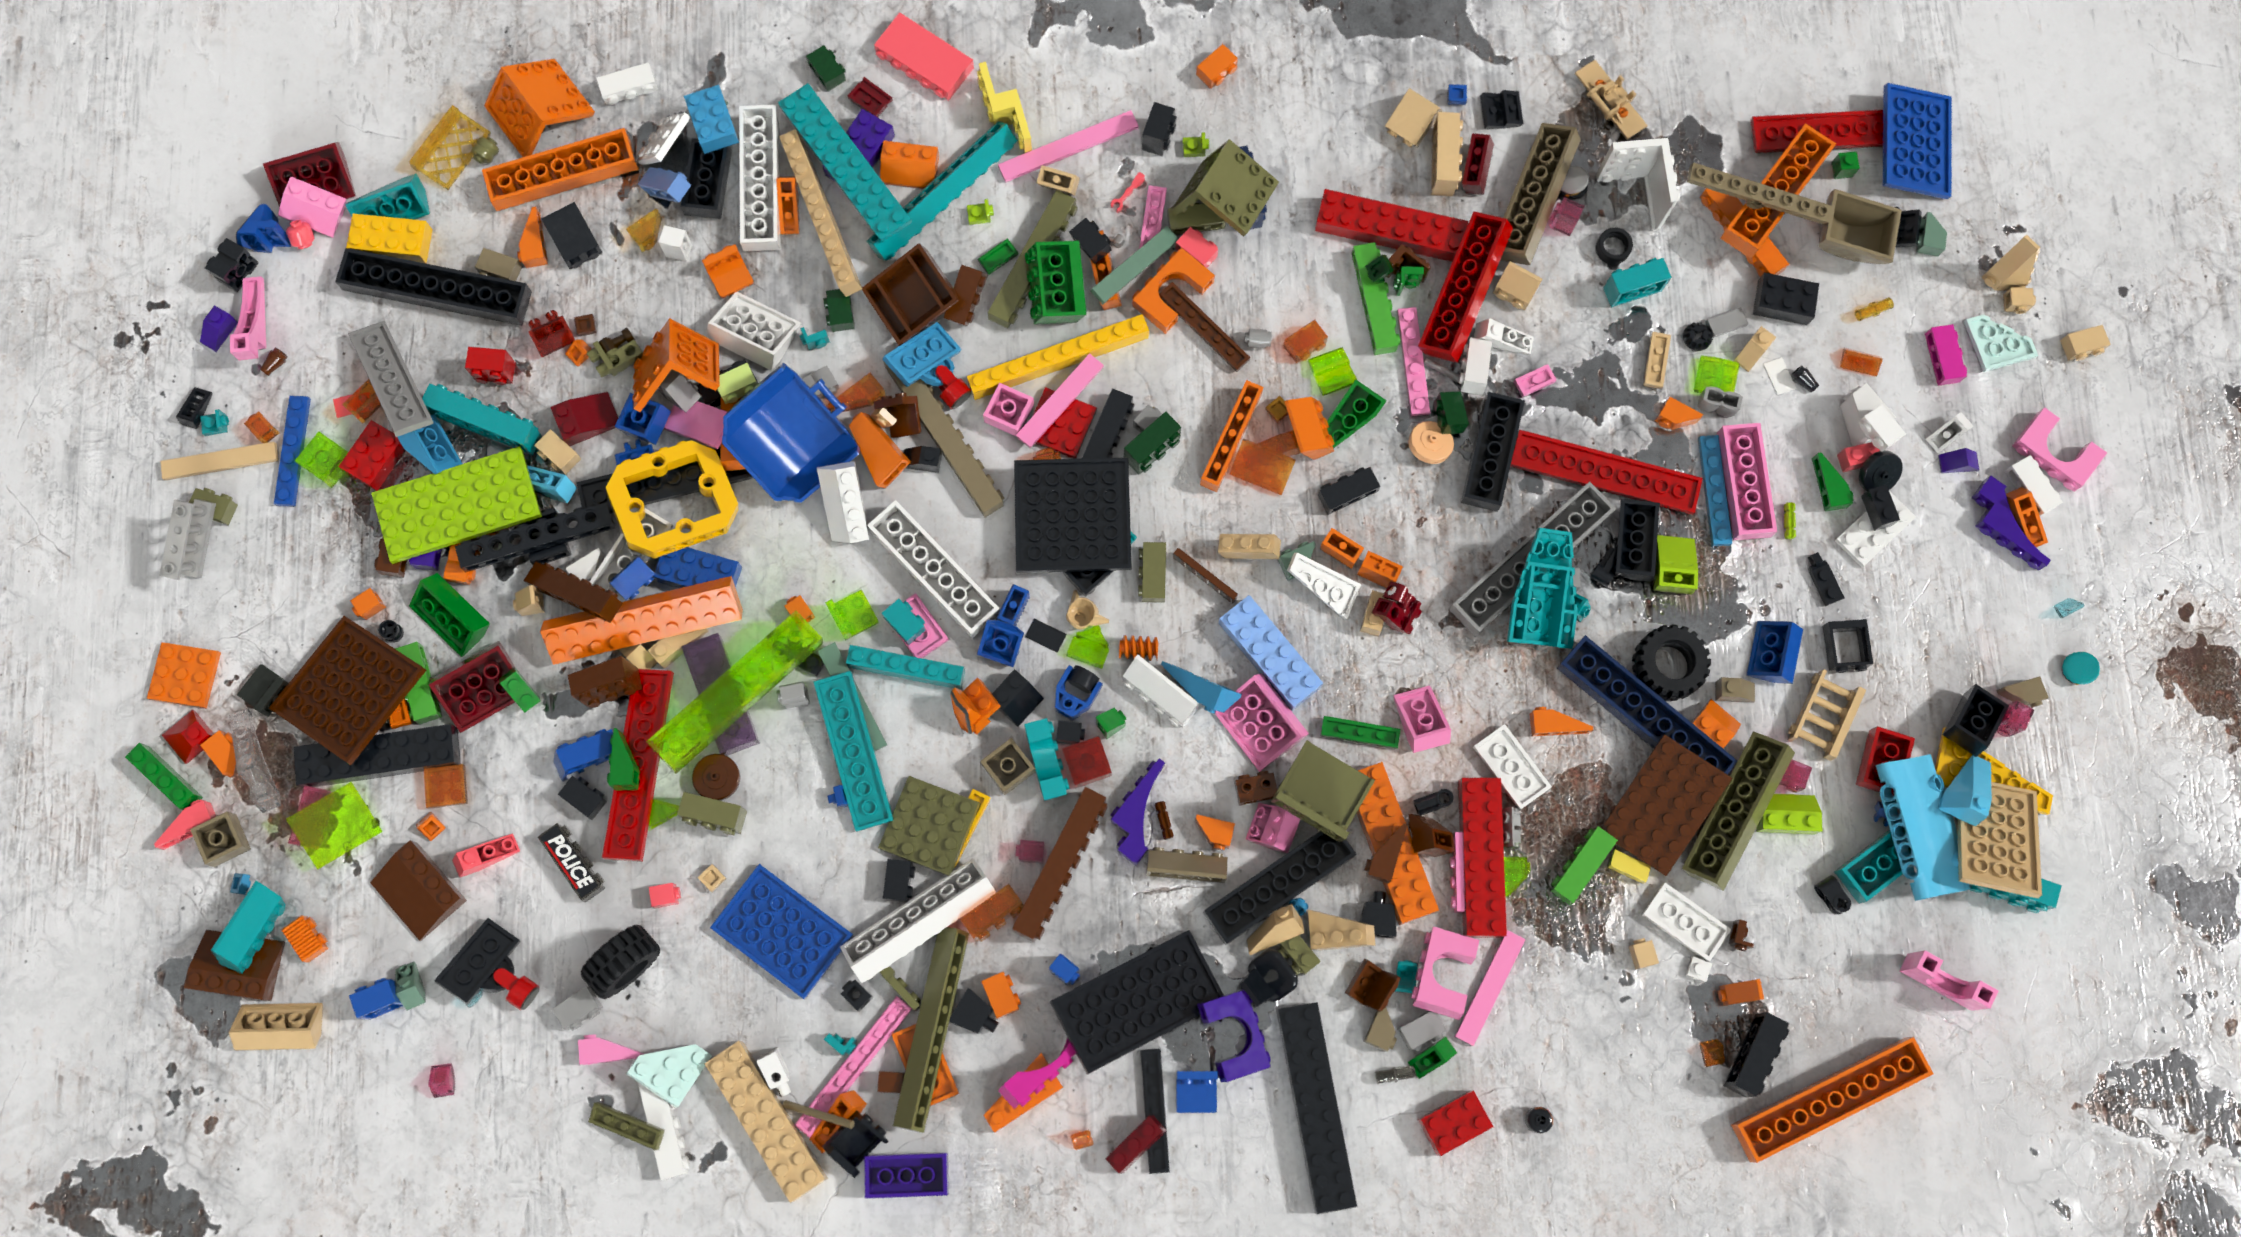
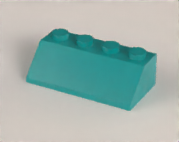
M258 881L254 882L211 949L220 965L239 973H243L245 969L249 968L253 960L252 957L256 951L262 948L264 938L272 932L276 919L285 911L286 904L282 897Z

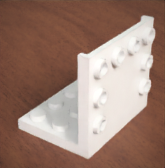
M1668 138L1613 142L1596 173V180L1611 182L1621 179L1622 181H1627L1631 178L1643 177L1652 231H1659L1680 199V192L1676 189L1677 174L1673 171L1674 156L1671 155Z

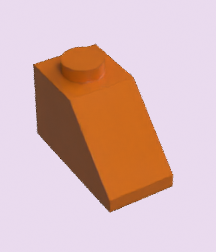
M1669 397L1655 421L1661 427L1673 430L1696 424L1703 414Z
M219 730L200 746L220 772L231 778L235 771L238 747L234 743L236 739L231 733Z
M1197 814L1195 822L1209 844L1214 845L1213 848L1224 851L1225 848L1229 849L1235 823Z

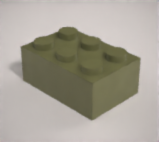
M683 792L677 815L682 818L681 821L685 822V824L697 826V823H699L705 829L716 831V828H719L723 833L735 836V833L741 834L747 811L740 805Z

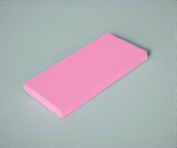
M699 401L686 413L674 405L664 429L718 449L722 443L723 417L727 411Z

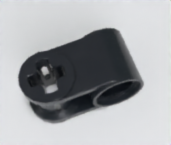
M1830 875L1814 886L1818 896L1833 914L1839 915L1851 908L1850 898L1834 876ZM1841 901L1843 905L1839 908L1837 904Z

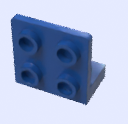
M1218 1071L1176 1072L1177 1113L1217 1112Z

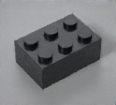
M1764 272L1757 283L1753 315L1808 325L1815 318L1820 283Z
M1975 684L1963 694L1942 735L1977 757L1989 747L2009 705Z

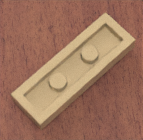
M1658 332L1651 333L1643 386L1657 389L1663 388L1671 335Z

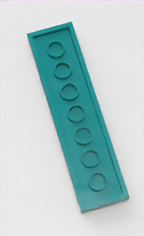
M852 671L814 681L855 831L858 832L893 821L891 807Z

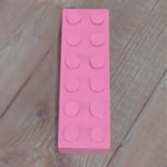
M1750 423L1722 426L1717 435L1719 436L1733 541L1771 538L1777 532L1761 424Z

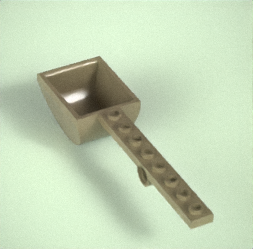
M1694 162L1690 165L1688 183L1746 200V205L1753 209L1768 207L1822 224L1819 247L1829 254L1862 263L1890 264L1893 262L1901 209L1837 189L1831 191L1825 204Z

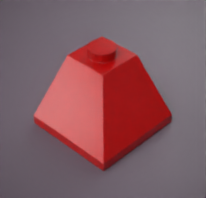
M195 710L190 711L162 734L163 738L185 764L203 751L200 745L214 735Z

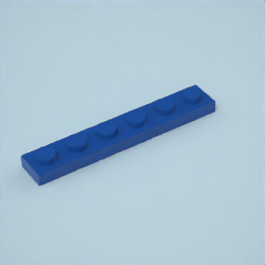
M289 396L274 499L276 506L296 507L311 402L308 396Z

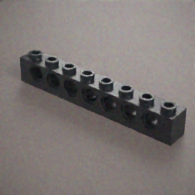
M597 502L592 504V507L576 508L571 513H559L551 519L542 518L534 524H521L516 529H504L496 535H483L479 537V540L463 541L460 545L455 546L461 569L464 572H469L615 529V525L608 504ZM590 516H596L594 522H587ZM572 521H577L576 527L569 528V524ZM559 527L556 533H550L551 528ZM540 532L537 539H531L533 533ZM515 538H521L517 545L512 544ZM502 543L499 550H493L495 544ZM477 549H483L481 555H474Z

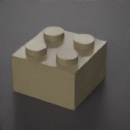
M1012 738L980 761L983 768L1004 795L1008 794L1036 772L1035 767Z
M227 811L190 829L205 865L216 867L251 850L237 815Z

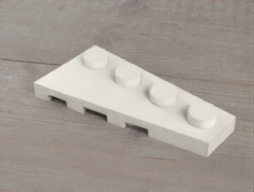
M1294 553L1287 571L1340 617L1346 620L1361 584L1299 553Z

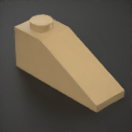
M705 628L660 639L648 651L665 669L703 637L708 630Z
M1292 904L1274 911L1247 939L1250 955L1304 933L1302 919Z

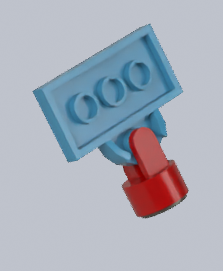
M938 322L892 350L882 359L906 387L919 379L931 386H938L942 392L940 398L950 409L958 408L971 396L972 390L961 378L957 379L954 376L953 370L955 367L950 360L959 354L962 349Z

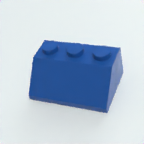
M1757 621L1747 676L1773 683L1793 684L1803 629L1794 622Z

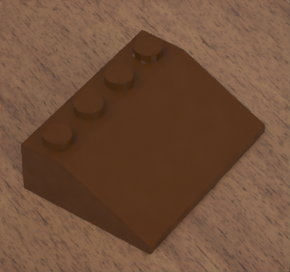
M412 840L400 848L370 882L419 941H422L467 901L422 847Z
M206 930L188 967L184 988L272 1001L285 941L264 938L263 946L252 957L253 960L249 968L245 969L243 973H239L220 965L211 951L222 932Z

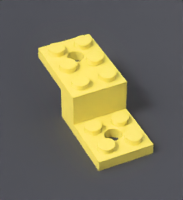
M986 62L979 63V71H977L978 85L980 91L982 90L984 106L987 107L989 122H993V125L998 121L1007 125L1013 124L1015 134L1017 133L1020 150L1023 149L1024 153L1032 151L1031 136L1017 89L995 94Z

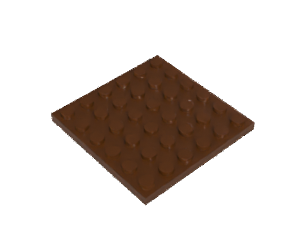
M343 616L271 704L269 709L349 765H352L426 672V669L346 616Z

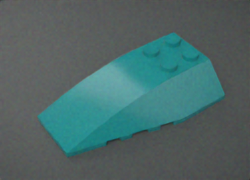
M1537 528L1512 601L1507 642L1573 649L1578 608L1574 599L1576 587L1573 585L1575 568L1572 567V558H1574L1572 532Z

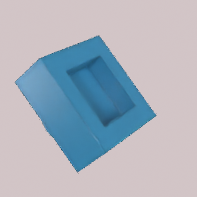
M235 873L230 893L246 895V891L250 888V875Z

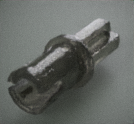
M1414 1066L1392 1067L1389 1070L1375 1071L1377 1084L1392 1081L1397 1083V1080L1416 1077V1071Z

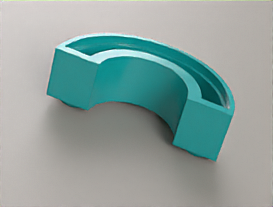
M1045 718L1024 724L1044 801L1067 795L1066 790L1070 788L1067 778L1063 779L1061 770H1064L1061 758L1057 759L1055 751H1059L1056 739L1052 740L1051 733L1055 732L1052 721L1048 722V719Z

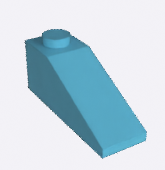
M527 465L535 491L553 500L564 503L569 502L577 487L566 475Z

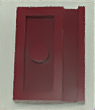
M863 77V80L847 95L848 99L861 109L879 117L893 99L885 91Z

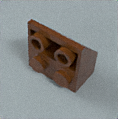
M1409 814V828L1412 834L1414 853L1438 857L1455 852L1452 832L1432 818Z

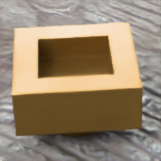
M1278 396L1265 408L1277 423L1288 415L1285 400L1281 396Z

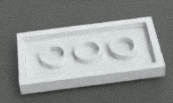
M1891 492L1892 500L1900 518L1893 526L1874 531L1868 513L1865 511L1834 540L1861 568L1916 518Z
M1505 724L1473 746L1494 777L1501 778V786L1519 810L1552 787Z
M1667 883L1662 884L1642 916L1707 962L1711 961L1731 931L1729 927Z

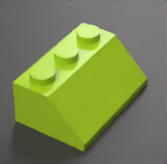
M1774 794L1756 828V832L1813 835L1822 832V811L1815 795Z

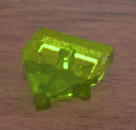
M1097 625L1083 632H1076V636L1073 637L1066 656L1102 669L1109 653V644L1106 642L1100 626Z

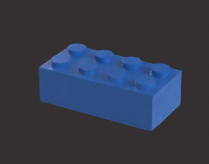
M686 547L661 556L653 577L659 583L683 588L732 576L736 588L742 566L738 561Z

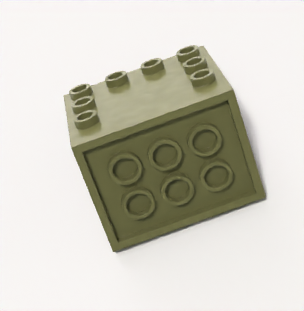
M1228 139L1201 162L1170 210V213L1174 216L1180 212L1184 213L1190 205L1193 206L1199 199L1244 237L1249 232L1279 181Z
M1306 740L1271 802L1334 840L1341 842L1347 839L1349 832L1346 830L1375 780Z

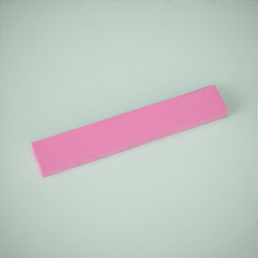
M1089 353L1016 434V437L1031 448L1103 369L1104 365Z
M1507 930V936L1503 937L1457 1030L1456 1038L1474 1046L1526 939Z

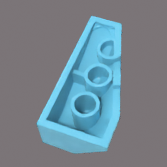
M1972 755L1959 774L1952 780L1949 787L1943 792L1939 809L1973 826H1977L1989 815L1992 801L1991 762Z

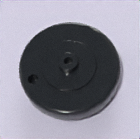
M1887 450L1874 453L1863 463L1860 469V486L1868 491L1869 489L1887 485L1890 490L1901 477L1903 470L1901 459L1893 452Z

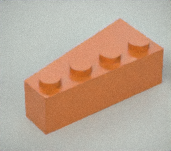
M1041 1053L1024 1072L1038 1070L1049 1064ZM1054 1078L1051 1082L1047 1079L1043 1083L1045 1087L1038 1094L1033 1092L1029 1096L1031 1100L1023 1107L1019 1104L1013 1109L1005 1098L1001 1096L984 1114L994 1133L1061 1090L1063 1086L1058 1078Z

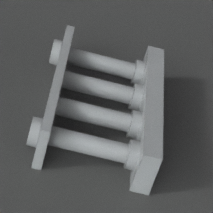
M194 499V503L174 500L159 576L180 580L181 574L202 578L216 503L201 499Z

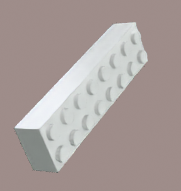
M776 105L739 106L740 244L743 251L781 250L776 178L780 177L778 109Z
M896 500L867 525L872 535L972 639L985 628L987 620H994L998 616L1000 608Z
M973 858L953 871L950 876L947 875L840 946L856 976L861 983H864L997 893Z

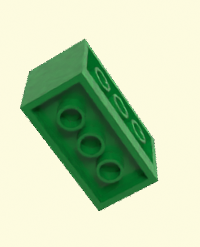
M1035 242L1025 253V262L1028 264L1029 269L1027 271V281L1030 282L1028 296L1029 300L1032 301V308L1030 309L1031 319H1033L1034 324L1077 323L1087 315L1080 242Z

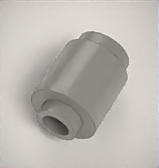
M1249 328V332H1245L1244 343H1248V347L1253 348L1270 347L1272 332H1267L1264 329Z

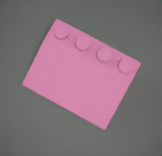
M1262 673L1254 675L1236 690V692L1242 694L1241 698L1224 713L1215 712V715L1259 772L1309 734Z

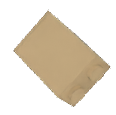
M1409 88L1385 127L1388 128L1387 133L1396 138L1398 135L1402 137L1404 144L1412 147V145L1417 147L1433 126L1438 112L1443 111L1440 107Z

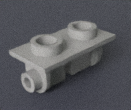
M1508 807L1502 809L1504 848H1519V844H1521V830H1515L1514 826H1521V812H1519V808Z

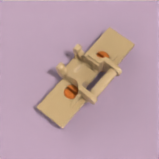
M1596 60L1575 72V75L1589 91L1586 94L1587 97L1595 102L1605 115L1604 118L1606 120H1612L1627 140L1648 126L1630 104L1637 94L1634 90L1629 94L1622 87L1624 81L1622 75L1616 81L1611 80Z

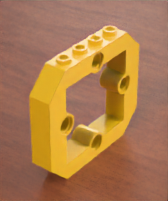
M692 440L678 442L675 446L669 448H660L657 452L651 454H642L639 458L633 460H624L621 464L617 465L606 486L607 496L628 548L653 559L728 533L738 512L737 499L716 450ZM697 461L702 471V475L698 480L699 491L703 496L713 498L719 514L696 522L687 518L680 519L676 523L675 529L647 538L640 522L645 517L644 503L639 498H631L626 485L651 476L662 477L669 470ZM657 462H660V463L663 464V465H661V466H659V467L654 466V464L657 463ZM706 483L713 484L711 487L704 486V484ZM633 508L640 509L638 512H631ZM682 529H690L688 533L681 532Z

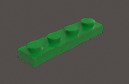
M1324 716L1320 736L1397 749L1401 729Z

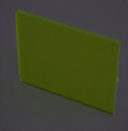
M352 782L286 819L300 841V846H303L317 870L383 832L368 809L369 806L364 803Z

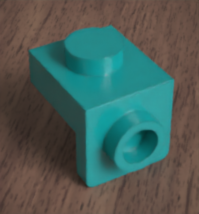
M804 327L800 328L802 334L799 336L803 346L807 345L809 350L823 348L827 343H830L826 330L807 336Z
M1410 960L1398 961L1396 975L1400 977L1398 988L1395 990L1396 992L1412 993L1413 988L1416 987L1415 977L1418 963H1413Z

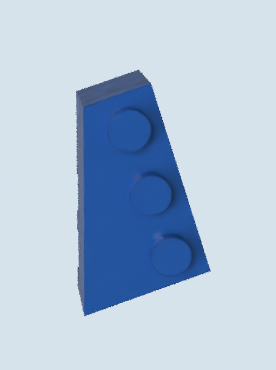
M602 729L597 731L594 736H583L577 739L575 743L570 745L564 743L557 747L553 762L562 782L568 780L567 775L576 771L579 774L585 772L584 768L594 764L597 766L609 760V755L612 753L610 743L611 735H613L612 729L607 731Z

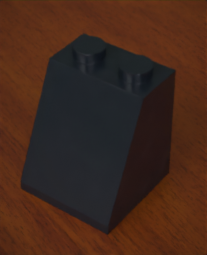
M575 202L541 218L569 269L578 268L584 262L593 260L603 253Z

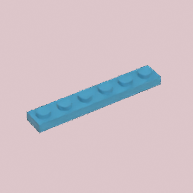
M1700 436L1698 444L1712 547L1730 546L1733 543L1719 436Z

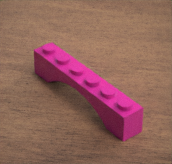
M1068 1037L1059 1057L1051 1064L1038 1070L1017 1072L998 1090L999 1093L1013 1109L1019 1104L1021 1107L1031 1100L1029 1096L1033 1092L1038 1094L1045 1087L1043 1083L1047 1079L1051 1082L1060 1074L1057 1070L1061 1067L1066 1069L1073 1062L1072 1057L1076 1053Z

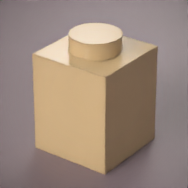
M1645 938L1634 940V945L1628 946L1635 970L1659 963L1652 940L1646 941Z

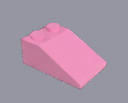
M1430 685L1394 695L1393 698L1413 753L1450 743L1451 728Z

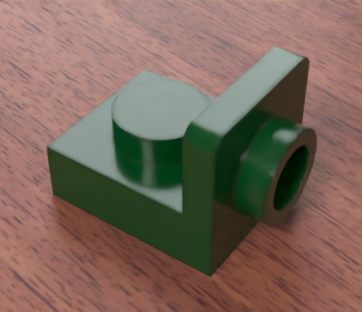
M1383 254L1365 266L1368 271V277L1374 283H1383L1385 281L1384 277L1394 271L1387 256Z

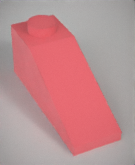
M204 800L192 802L191 806L185 808L154 843L155 847L165 850L192 837L190 829L216 817L212 804Z

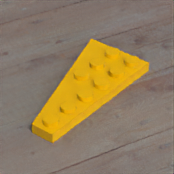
M1941 735L1935 770L1943 779L1944 787L1948 788L1972 754L1944 735ZM1983 751L1978 755V757L1991 762V782L2037 791L2038 813L2050 814L2052 794L2033 782L2030 783L2016 771L2005 767V764Z

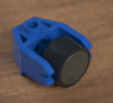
M1069 665L1056 686L1055 711L1071 721L1087 712L1103 686V683L1099 682L1100 678L1081 666L1075 665L1073 668ZM1068 681L1076 688L1091 695L1085 700H1080L1065 691V684ZM1068 703L1071 704L1070 707H1066L1065 705Z

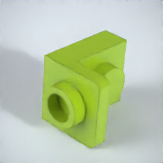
M1201 132V137H1183L1184 157H1203L1206 155V150L1209 149V138H1205V132Z
M984 199L985 203L967 205L969 225L991 223L990 216H993L994 212L993 205H989L988 199Z

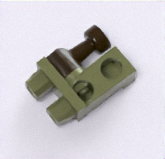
M627 327L621 331L622 335L613 339L605 337L599 342H594V348L587 352L593 363L602 358L603 363L595 367L601 377L609 374L615 376L643 356L641 348ZM625 341L628 342V343L625 344L624 346L618 348V346H620L621 344H623Z

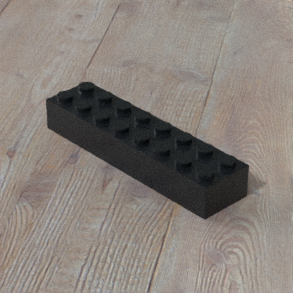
M452 724L375 735L352 765H349L319 743L293 747L296 786L304 789L461 766L458 729Z
M1319 831L1205 909L1203 914L1226 946L1274 911L1354 858L1357 854L1347 840L1338 842Z

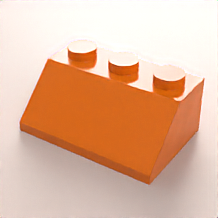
M883 140L880 179L884 184L924 189L937 176L940 157L938 147Z
M1313 397L1284 401L1300 452L1313 460L1334 452V440L1328 433L1327 428H1329L1326 418H1323L1321 402Z

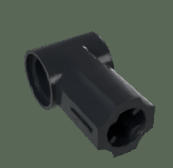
M1610 547L1607 550L1602 561L1597 564L1590 576L1591 579L1605 587L1609 585L1615 575L1616 548Z
M1441 789L1438 792L1413 800L1418 815L1422 816L1448 807L1453 802L1454 796L1450 790ZM1446 794L1449 797V802L1445 804L1440 802L1439 795Z

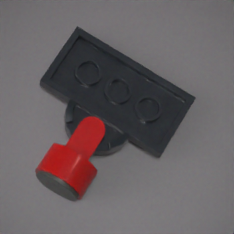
M489 918L485 920L435 979L436 984L466 1005L471 1002L480 990L488 993H497L506 989L509 991L506 1001L521 1011L525 1010L533 1002L539 992V985L528 977L522 976L519 979L514 975V965L508 956L518 946L520 940Z

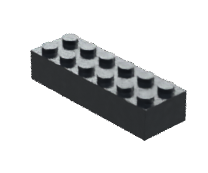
M1488 391L1483 402L1461 503L1498 512L1502 506L1525 400Z

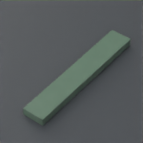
M1166 226L1094 286L1090 292L1102 305L1105 304L1176 244L1179 238Z
M835 642L818 650L830 676L849 671ZM856 684L874 751H877L887 746V743Z

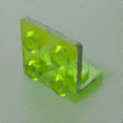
M862 590L836 603L832 599L825 602L845 641L879 623Z

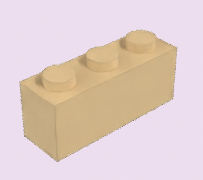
M1220 534L1218 553L1226 559H1279L1281 540L1275 534Z

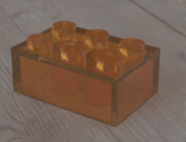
M1007 884L960 920L976 942L978 940L982 942L990 936L989 932L994 928L999 930L1006 925L1005 920L1009 917H1017L1024 905L1012 887Z

